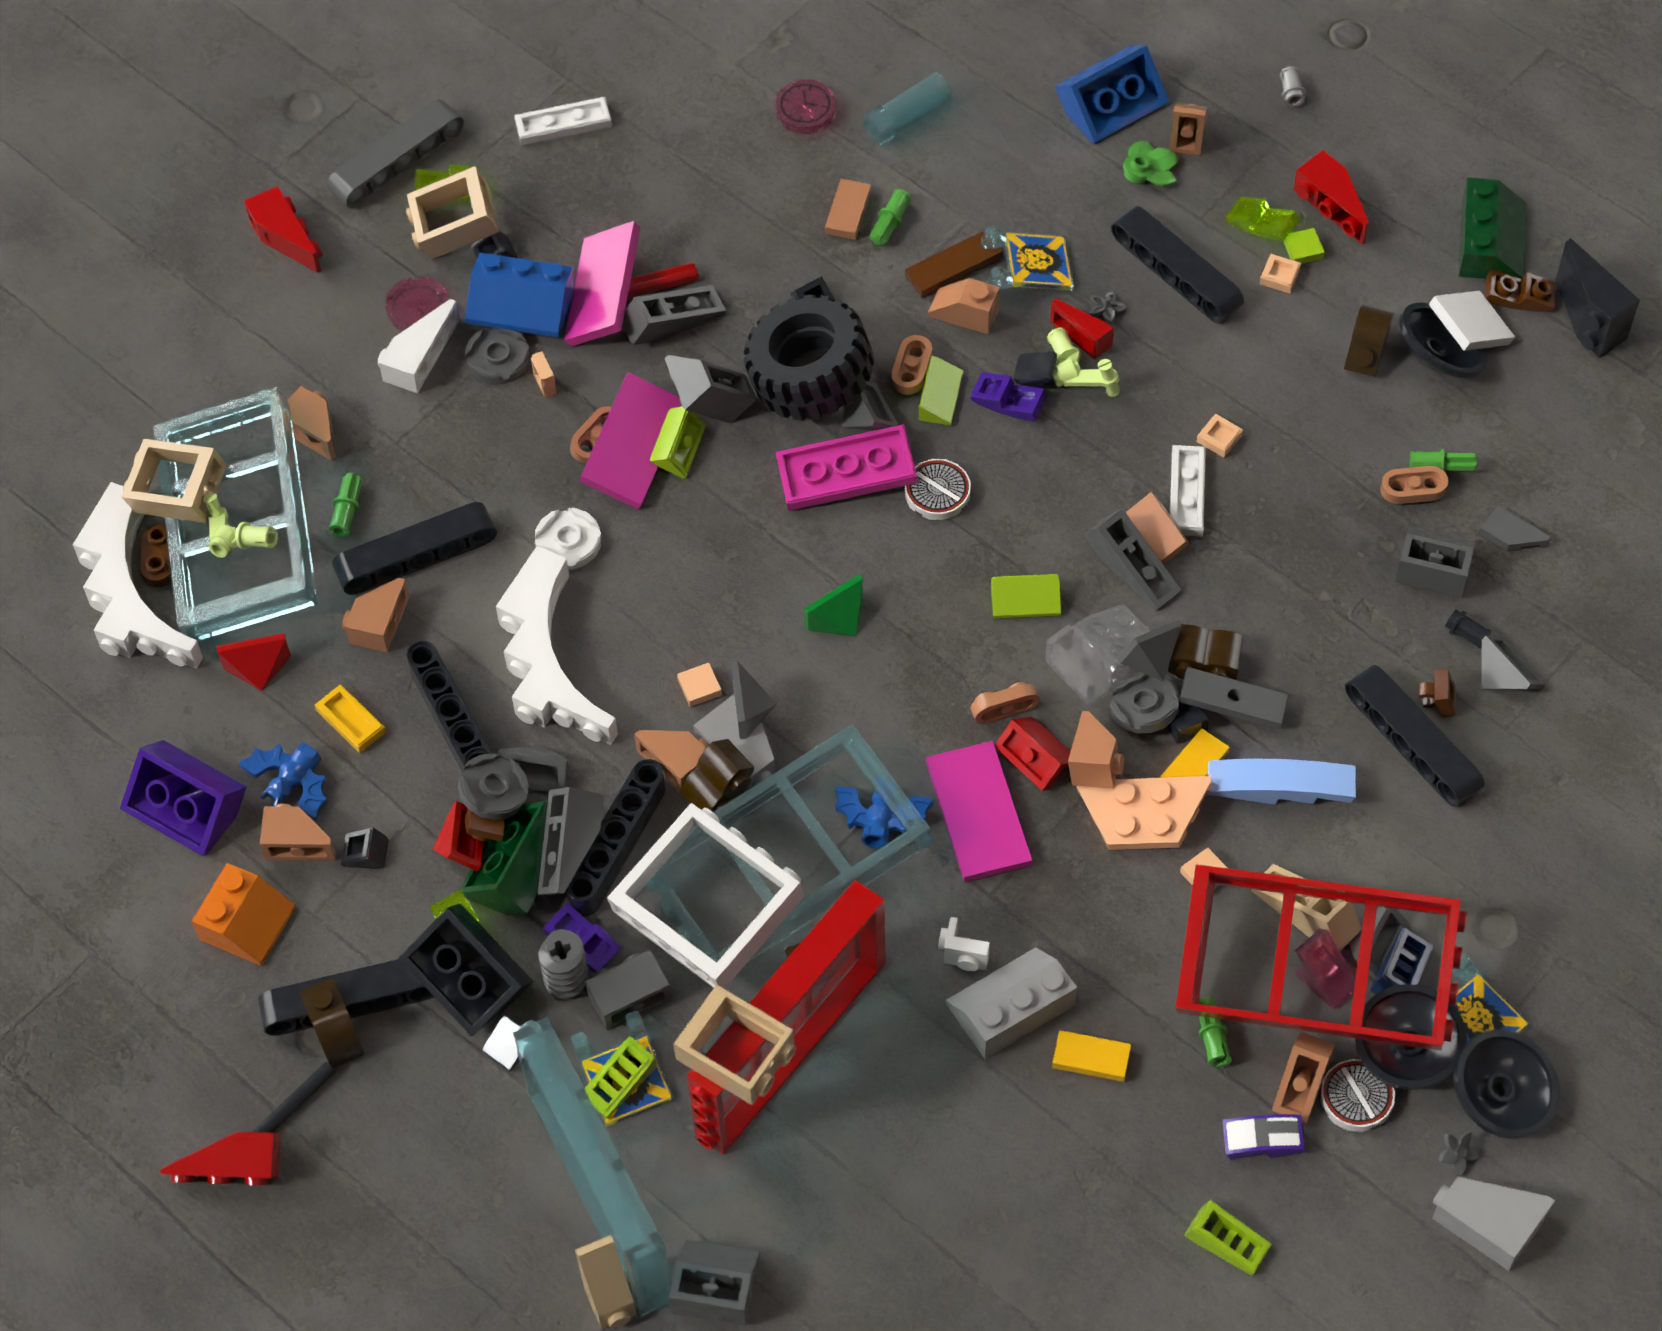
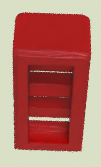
M1054 299L1051 302L1050 323L1056 328H1064L1069 339L1090 357L1098 358L1113 345L1114 328L1058 299Z

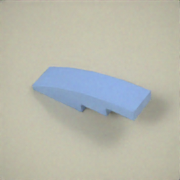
M1291 759L1210 760L1208 763V776H1211L1212 788L1210 792L1207 791V795L1273 805L1279 799L1313 804L1317 798L1352 803L1356 797V766Z

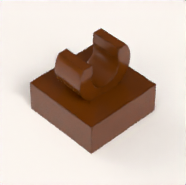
M1449 669L1434 670V683L1424 682L1419 684V698H1423V707L1437 706L1442 717L1456 716V685Z

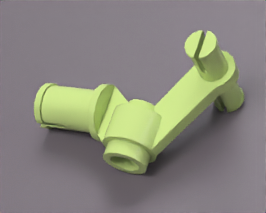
M1056 328L1048 334L1047 339L1052 345L1054 352L1057 353L1053 379L1058 388L1063 385L1064 387L1103 386L1110 397L1117 396L1120 393L1118 386L1119 375L1112 368V363H1110L1109 359L1099 361V369L1081 370L1078 364L1081 352L1077 347L1073 346L1067 331L1064 328Z
M215 493L207 494L203 498V502L209 511L207 515L210 533L209 550L212 554L223 558L231 554L235 547L241 549H248L250 546L275 547L278 540V533L274 532L276 530L275 527L251 526L248 522H241L237 529L229 525L227 521L229 517L228 512L224 507H221Z

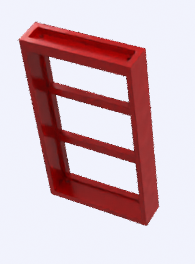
M1196 864L1176 1011L1180 1014L1442 1051L1443 1042H1451L1453 1020L1446 1019L1448 1005L1456 1004L1458 983H1451L1452 968L1460 969L1462 947L1455 946L1457 932L1464 933L1467 911L1460 910L1461 900ZM1215 884L1284 894L1268 1014L1199 1004ZM1296 895L1365 904L1350 1025L1280 1015ZM1377 906L1447 916L1432 1037L1362 1027Z

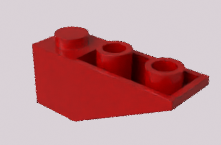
M1321 150L1296 170L1293 190L1296 191L1301 199L1307 200L1316 207L1325 218L1331 219L1341 227L1347 236L1353 237L1363 245L1366 242L1369 221L1347 169L1327 152Z
M276 186L243 200L248 220L262 243L317 273L321 271L318 259L323 256L321 249L315 239L310 241L307 235L310 234L308 227L302 217L297 219L295 216L297 211L289 195L284 197L279 187Z
M235 1132L161 1168L160 1175H171V1182L193 1183L194 1176H208L209 1184H230L231 1177H245V1185H267V1178H278L281 1133Z

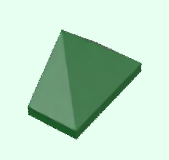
M858 574L805 607L804 622L808 631L856 637L863 601V578Z

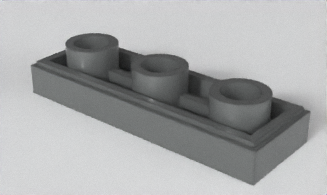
M1187 667L1179 702L1279 729L1282 724L1288 694Z

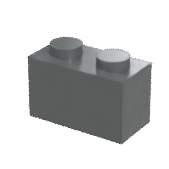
M651 950L642 954H632L622 964L611 969H601L585 981L588 996L607 1031L672 1000L670 984Z

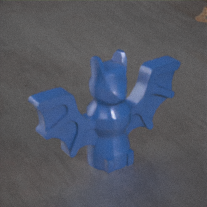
M302 742L291 755L285 753L281 744H278L269 751L254 748V752L249 758L239 761L240 768L254 778L260 777L267 771L279 769V776L269 783V786L260 796L262 800L267 797L275 801L273 806L281 804L290 795L291 789L299 785L303 786V794L298 805L312 820L317 821L320 808L327 804V799L322 793V786L326 782V778L324 775H316L312 772V769L318 765L322 758L316 750L305 742Z
M877 781L876 789L872 796L873 805L866 809L860 804L858 791L855 788L835 787L838 797L835 811L846 816L848 829L854 826L864 827L861 840L866 846L875 849L887 846L890 831H899L904 836H907L909 829L914 824L926 823V813L929 808L933 807V799L912 796L900 811L893 812L891 808L895 803L897 784L893 783L892 787L881 786V782Z

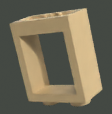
M476 166L407 194L409 208L406 209V213L415 229V232L412 233L413 242L419 251L423 249L430 260L499 232L488 182ZM470 195L474 214L429 232L425 216L426 212Z
M143 439L140 450L135 455L134 465L129 478L124 483L121 498L135 513L205 523L209 511L203 502V498L207 494L217 493L227 464L214 448ZM160 460L195 464L183 498L148 493Z
M718 985L715 986L674 1042L676 1060L751 1105L759 1095L763 1097L768 1093L775 1079L774 1073L780 1065L785 1067L790 1062L796 1050L793 1030ZM725 1016L775 1044V1047L750 1082L745 1081L699 1053Z

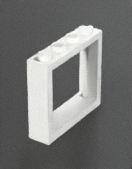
M691 803L607 899L613 912L713 988L718 985L725 989L804 898V893L800 884L801 879L793 870L788 867L782 870L773 863L774 859L767 851L761 847H757L755 850L746 843L747 839L737 829L733 827L729 830L719 823V818L708 808L701 810ZM697 826L781 888L717 963L633 900Z

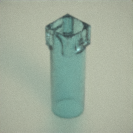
M934 72L883 105L879 104L865 113L863 128L880 146L891 139L895 133L950 100L952 97L951 88L940 73Z

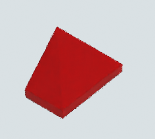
M285 633L217 646V652L223 669L260 691L266 687L291 656Z
M456 800L432 850L454 862L478 871L481 868L484 841L477 840L470 834H467L465 816L468 808Z

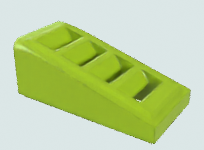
M629 1036L580 1093V1097L604 1118L608 1119L657 1068L656 1058ZM630 1055L641 1063L639 1068L627 1059ZM619 1066H622L632 1075L629 1080L616 1070ZM609 1077L622 1087L619 1092L606 1081ZM599 1087L612 1098L609 1104L595 1092Z
M1211 1200L1201 1207L1184 1234L1195 1244L1251 1276L1255 1273L1272 1245ZM1208 1220L1214 1222L1209 1232L1204 1229ZM1224 1228L1228 1232L1221 1241L1217 1238V1235ZM1235 1236L1241 1238V1241L1236 1249L1233 1250L1229 1246ZM1250 1243L1255 1248L1249 1258L1246 1259L1242 1254Z

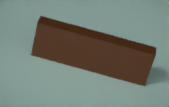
M986 229L906 268L905 276L922 298L1003 258V250Z

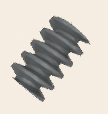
M563 929L552 931L541 945L538 953L545 988L549 994L556 998H574L582 993L586 987L585 981L589 979L583 942L572 931Z

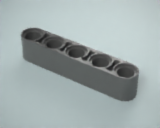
M441 99L430 103L336 169L328 178L327 188L347 207H358L457 137L464 127L465 121L463 117Z

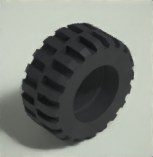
M804 295V299L797 300L796 297L788 299V303L782 306L778 304L771 308V313L767 316L763 314L757 321L758 326L752 327L747 337L749 341H746L744 345L745 368L759 399L770 411L776 412L777 415L784 418H789L791 415L794 420L805 421L806 417H811L812 420L821 419L824 414L830 413L833 415L839 412V408L843 405L848 407L854 402V396L856 394L860 395L867 386L865 381H869L873 373L874 354L859 315L854 309L849 308L848 304L838 299L834 302L832 297L821 295L820 298H816L815 295ZM820 348L829 349L822 358L811 364L789 367V364L795 358L807 351Z

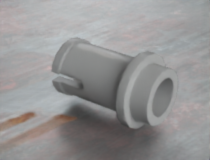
M1294 66L1282 69V73L1280 72V79L1284 89L1282 100L1290 107H1297L1304 103L1307 96L1306 89L1301 85L1299 69Z

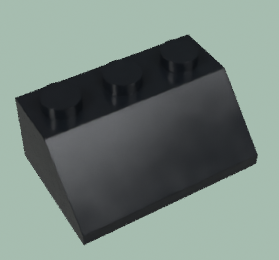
M461 903L446 908L398 957L471 1037L509 1007L534 982Z

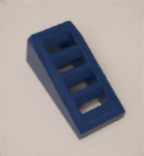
M1402 927L1370 989L1371 992L1377 994L1386 988L1402 984L1418 985L1433 945L1405 927ZM1403 945L1418 954V957L1405 950Z

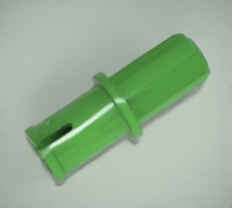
M896 189L887 206L878 213L879 220L870 233V239L874 241L875 245H886L895 228L902 224V216L912 201L911 195L905 190Z
M1444 449L1432 452L1410 451L1409 468L1436 466L1443 471H1474L1477 467V456L1475 453H1444Z
M347 473L343 477L339 495L333 500L334 513L328 530L337 537L349 536L354 513L359 510L357 500L362 485V478L354 473Z
M1212 996L1199 998V1004L1217 1006L1215 998ZM1199 1016L1202 1027L1199 1030V1037L1204 1041L1209 1066L1213 1067L1215 1065V1068L1227 1066L1232 1061L1226 1041L1227 1026L1221 1023V1019Z

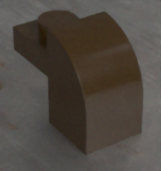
M1361 305L1351 336L1352 339L1344 369L1376 377L1384 345L1387 343L1394 312Z
M333 978L299 991L327 1061L333 1068L365 1055Z

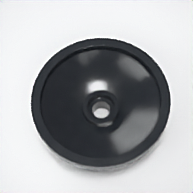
M1413 303L1408 305L1402 312L1399 319L1402 337L1414 356L1428 368L1447 376L1467 378L1478 375L1485 367L1487 362L1485 348L1464 351L1430 307L1429 303Z
M1402 984L1386 988L1375 994L1364 1005L1362 1027L1432 1037L1438 991L1415 984ZM1448 1005L1446 1019L1453 1020L1451 1042H1443L1442 1051L1419 1047L1413 1050H1406L1403 1045L1355 1039L1356 1050L1366 1069L1383 1083L1405 1090L1426 1089L1440 1084L1454 1073L1457 1057L1467 1043L1465 1023L1456 1006Z
M1510 1030L1486 1031L1471 1039L1462 1048L1457 1057L1454 1067V1085L1457 1097L1466 1114L1483 1130L1502 1138L1520 1139L1537 1133L1553 1118L1558 1107L1560 1095L1558 1077L1549 1057L1528 1037ZM1492 1086L1499 1091V1096L1493 1092Z

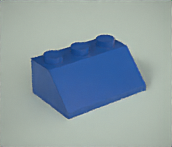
M1147 45L1128 46L1054 86L1066 115L1091 143L1103 139L1170 102Z
M479 253L471 272L464 317L465 323L558 338L572 302L574 292L573 267Z

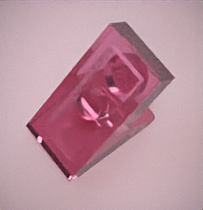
M1319 928L1295 950L1303 964L1296 970L1295 974L1330 1008L1335 1009L1354 992L1355 977L1330 932Z

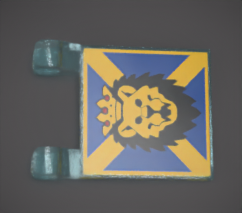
M992 226L985 228V236L981 238L982 247L984 249H995L1005 246L1008 271L1000 267H994L991 270V277L987 279L988 284L998 286L1000 290L1009 287L1073 290L1074 285L1065 236L1004 232Z
M1462 953L1460 969L1452 968V973L1457 978L1466 982L1457 990L1455 1006L1465 1023L1467 1043L1477 1035L1490 1030H1510L1519 1034L1522 1033L1530 1025V1022L1477 971L1470 958Z
M638 1011L626 1015V1025L631 1037L656 1058L657 1068L608 1119L601 1115L605 1127L674 1101ZM584 1032L571 1036L572 1047L589 1084L620 1045L593 1055ZM632 1055L627 1058L637 1068L641 1065ZM622 1066L616 1069L628 1080L632 1076ZM611 1077L606 1080L618 1092L622 1088ZM600 1087L595 1091L608 1104L612 1100Z

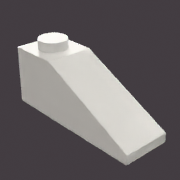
M449 299L392 339L387 349L381 351L378 358V367H380L383 382L415 393L419 392L460 320L455 300Z

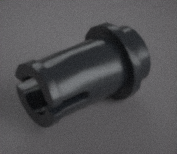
M1455 610L1445 627L1450 629L1449 633L1451 635L1456 633L1481 649L1482 639L1486 635L1490 636L1492 630L1467 617L1466 611L1460 612Z

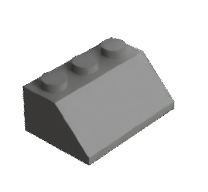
M1035 947L945 1000V1004L984 1059H987L1076 1006L1077 986L1057 959Z

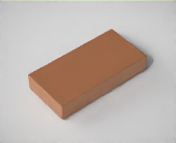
M840 179L825 225V234L856 240L871 193V184Z
M1150 492L1126 512L1129 519L1163 565L1190 545L1154 493Z

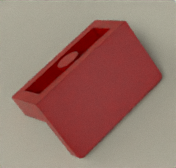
M1034 717L1012 719L994 745L1042 791L1049 790L1062 770L1069 768L1068 760L1071 751Z

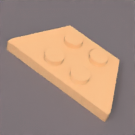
M1211 776L1116 779L1114 788L1076 786L1109 850L1180 848L1187 835L1189 824L1194 822L1200 810V803L1206 792H1210L1212 788Z

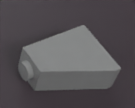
M734 694L693 725L694 736L697 740L702 738L709 745L713 741L729 739L754 766V771L750 777L751 783L744 790L748 796L757 790L767 788L775 777V763L763 724L761 722L747 738H739Z
M1457 1177L1451 1187L1444 1184L1436 1194L1432 1203L1437 1207L1432 1219L1509 1271L1550 1214L1555 1200L1545 1195Z

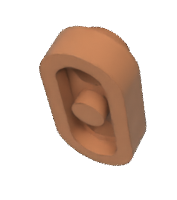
M912 335L902 341L891 373L892 386L898 393L912 395L922 389L932 356V344L927 338L920 335Z
M611 406L597 409L573 435L570 452L577 461L587 463L592 451L585 452L581 449V446L586 445L591 450L593 449L601 432V425L605 423Z
M1436 466L1393 469L1383 476L1380 492L1385 500L1393 504L1435 501L1445 495L1448 486V476L1442 469ZM1426 485H1431V486H1433L1434 488H1427V487H1425V486H1426ZM1394 488H1398V489H1400L1401 491H1395V490H1393V489H1394Z
M1017 682L1007 689L994 693L984 692L978 695L970 709L976 723L989 724L1032 710L1039 704L1040 697L1033 684Z

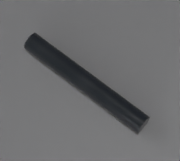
M324 1062L252 1132L272 1133L335 1073L333 1067L329 1063Z

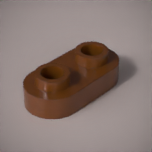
M155 524L147 528L142 535L140 571L146 584L152 587H163L171 583L176 575L177 539L170 526ZM156 564L161 565L158 568H152Z

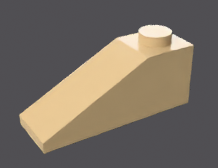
M1275 864L1264 872L1266 874L1303 878ZM1251 889L1254 894L1281 914L1283 893ZM1296 895L1292 924L1313 941L1339 953L1362 930L1352 903Z
M609 1235L575 1250L584 1289L601 1330L609 1326L610 1328L621 1327L627 1324L631 1317L637 1315L634 1300L614 1240Z

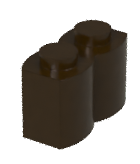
M1181 624L1182 626L1169 662L1168 672L1184 680L1186 669L1190 667L1237 680L1243 636L1226 630H1207L1195 625Z
M729 739L713 741L700 756L696 768L683 783L680 793L690 804H694L701 810L708 808L719 819H724L734 810V802L738 794L750 785V777L754 771V766Z

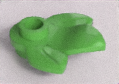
M1148 141L1136 142L1129 148V157L1125 159L1123 164L1124 176L1127 180L1136 184H1143L1148 180L1157 186L1176 184L1177 180L1170 172L1178 162L1176 153L1167 148L1159 147L1153 149Z

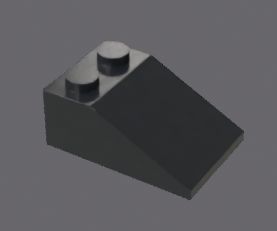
M1570 238L1565 243L1555 281L1577 338L1586 349L1591 350L1601 358L1628 339L1640 300Z

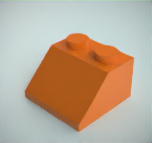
M226 863L193 918L192 924L200 941L262 966L296 906L258 875Z

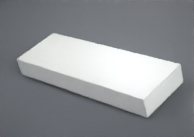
M605 97L514 115L521 146L612 127Z
M1172 445L1170 516L1184 536L1203 537L1206 447Z

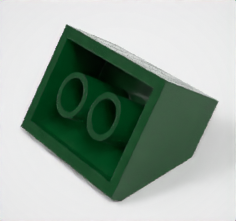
M1467 177L1462 198L1458 277L1486 279V275L1492 269L1520 279L1524 276L1526 202L1500 180Z
M544 801L524 804L518 813L504 819L502 841L492 839L486 841L482 852L481 868L478 871L470 870L458 891L460 896L505 915L525 914L534 907L538 899L537 894L548 803Z

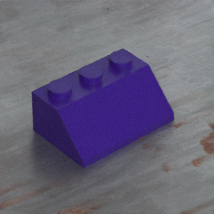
M161 740L139 748L120 809L198 854L205 856L237 817L247 786L172 744Z

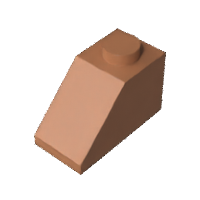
M1175 104L1169 150L1200 156L1208 107L1195 104Z
M971 278L938 289L930 306L928 317L988 335L999 311L1000 287Z
M300 386L276 412L281 431L333 461L336 453L328 402L321 393L317 391L311 392Z
M397 578L355 599L352 609L346 611L342 623V628L346 631L349 644L388 653L409 599L405 579Z
M1082 711L1068 760L1072 786L1114 788L1117 774L1121 775L1123 773L1124 756L1118 753L1116 738L1089 711Z
M639 730L634 734L637 752L644 759H652L659 762L663 767L664 778L679 793L687 777L696 768L700 756L709 746L702 738L697 740L689 731Z
M289 804L264 806L260 847L265 860L335 861L336 853L331 838L300 807H294Z
M1300 1031L1293 1045L1272 1111L1279 1114L1301 1115L1303 1123L1307 1124L1335 1047L1334 1043Z

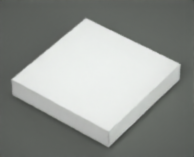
M1480 291L1434 296L1429 303L1430 307L1464 351L1510 345L1515 338Z

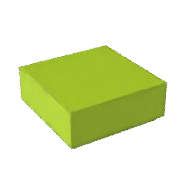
M1315 228L1284 235L1283 243L1291 260L1305 264L1324 259L1325 252Z

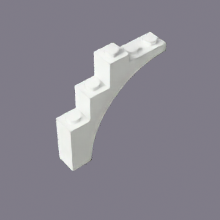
M111 482L73 543L79 562L84 567L93 570L83 588L89 604L97 611L103 612L102 617L94 628L100 648L110 655L117 656L120 654L131 658L135 649L138 648L147 655L157 654L163 656L175 665H188L197 669L203 659L197 640L172 629L156 617L141 600L135 589L132 578V550L137 530L145 514L135 513L121 498L123 486Z
M537 545L496 605L499 624L507 632L515 634L504 650L507 669L514 676L523 679L512 696L515 714L527 724L535 723L544 728L550 719L553 718L563 727L569 728L571 726L582 731L586 737L593 741L599 742L601 740L611 745L618 735L615 717L593 705L574 688L561 670L551 646L552 617L558 597L569 578L567 559Z

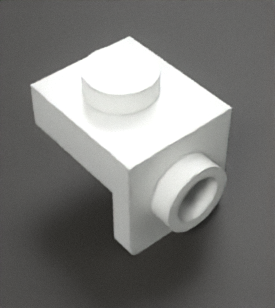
M950 917L949 927L941 929L938 949L944 950V963L957 965L966 971L986 970L990 942L957 937L958 918Z

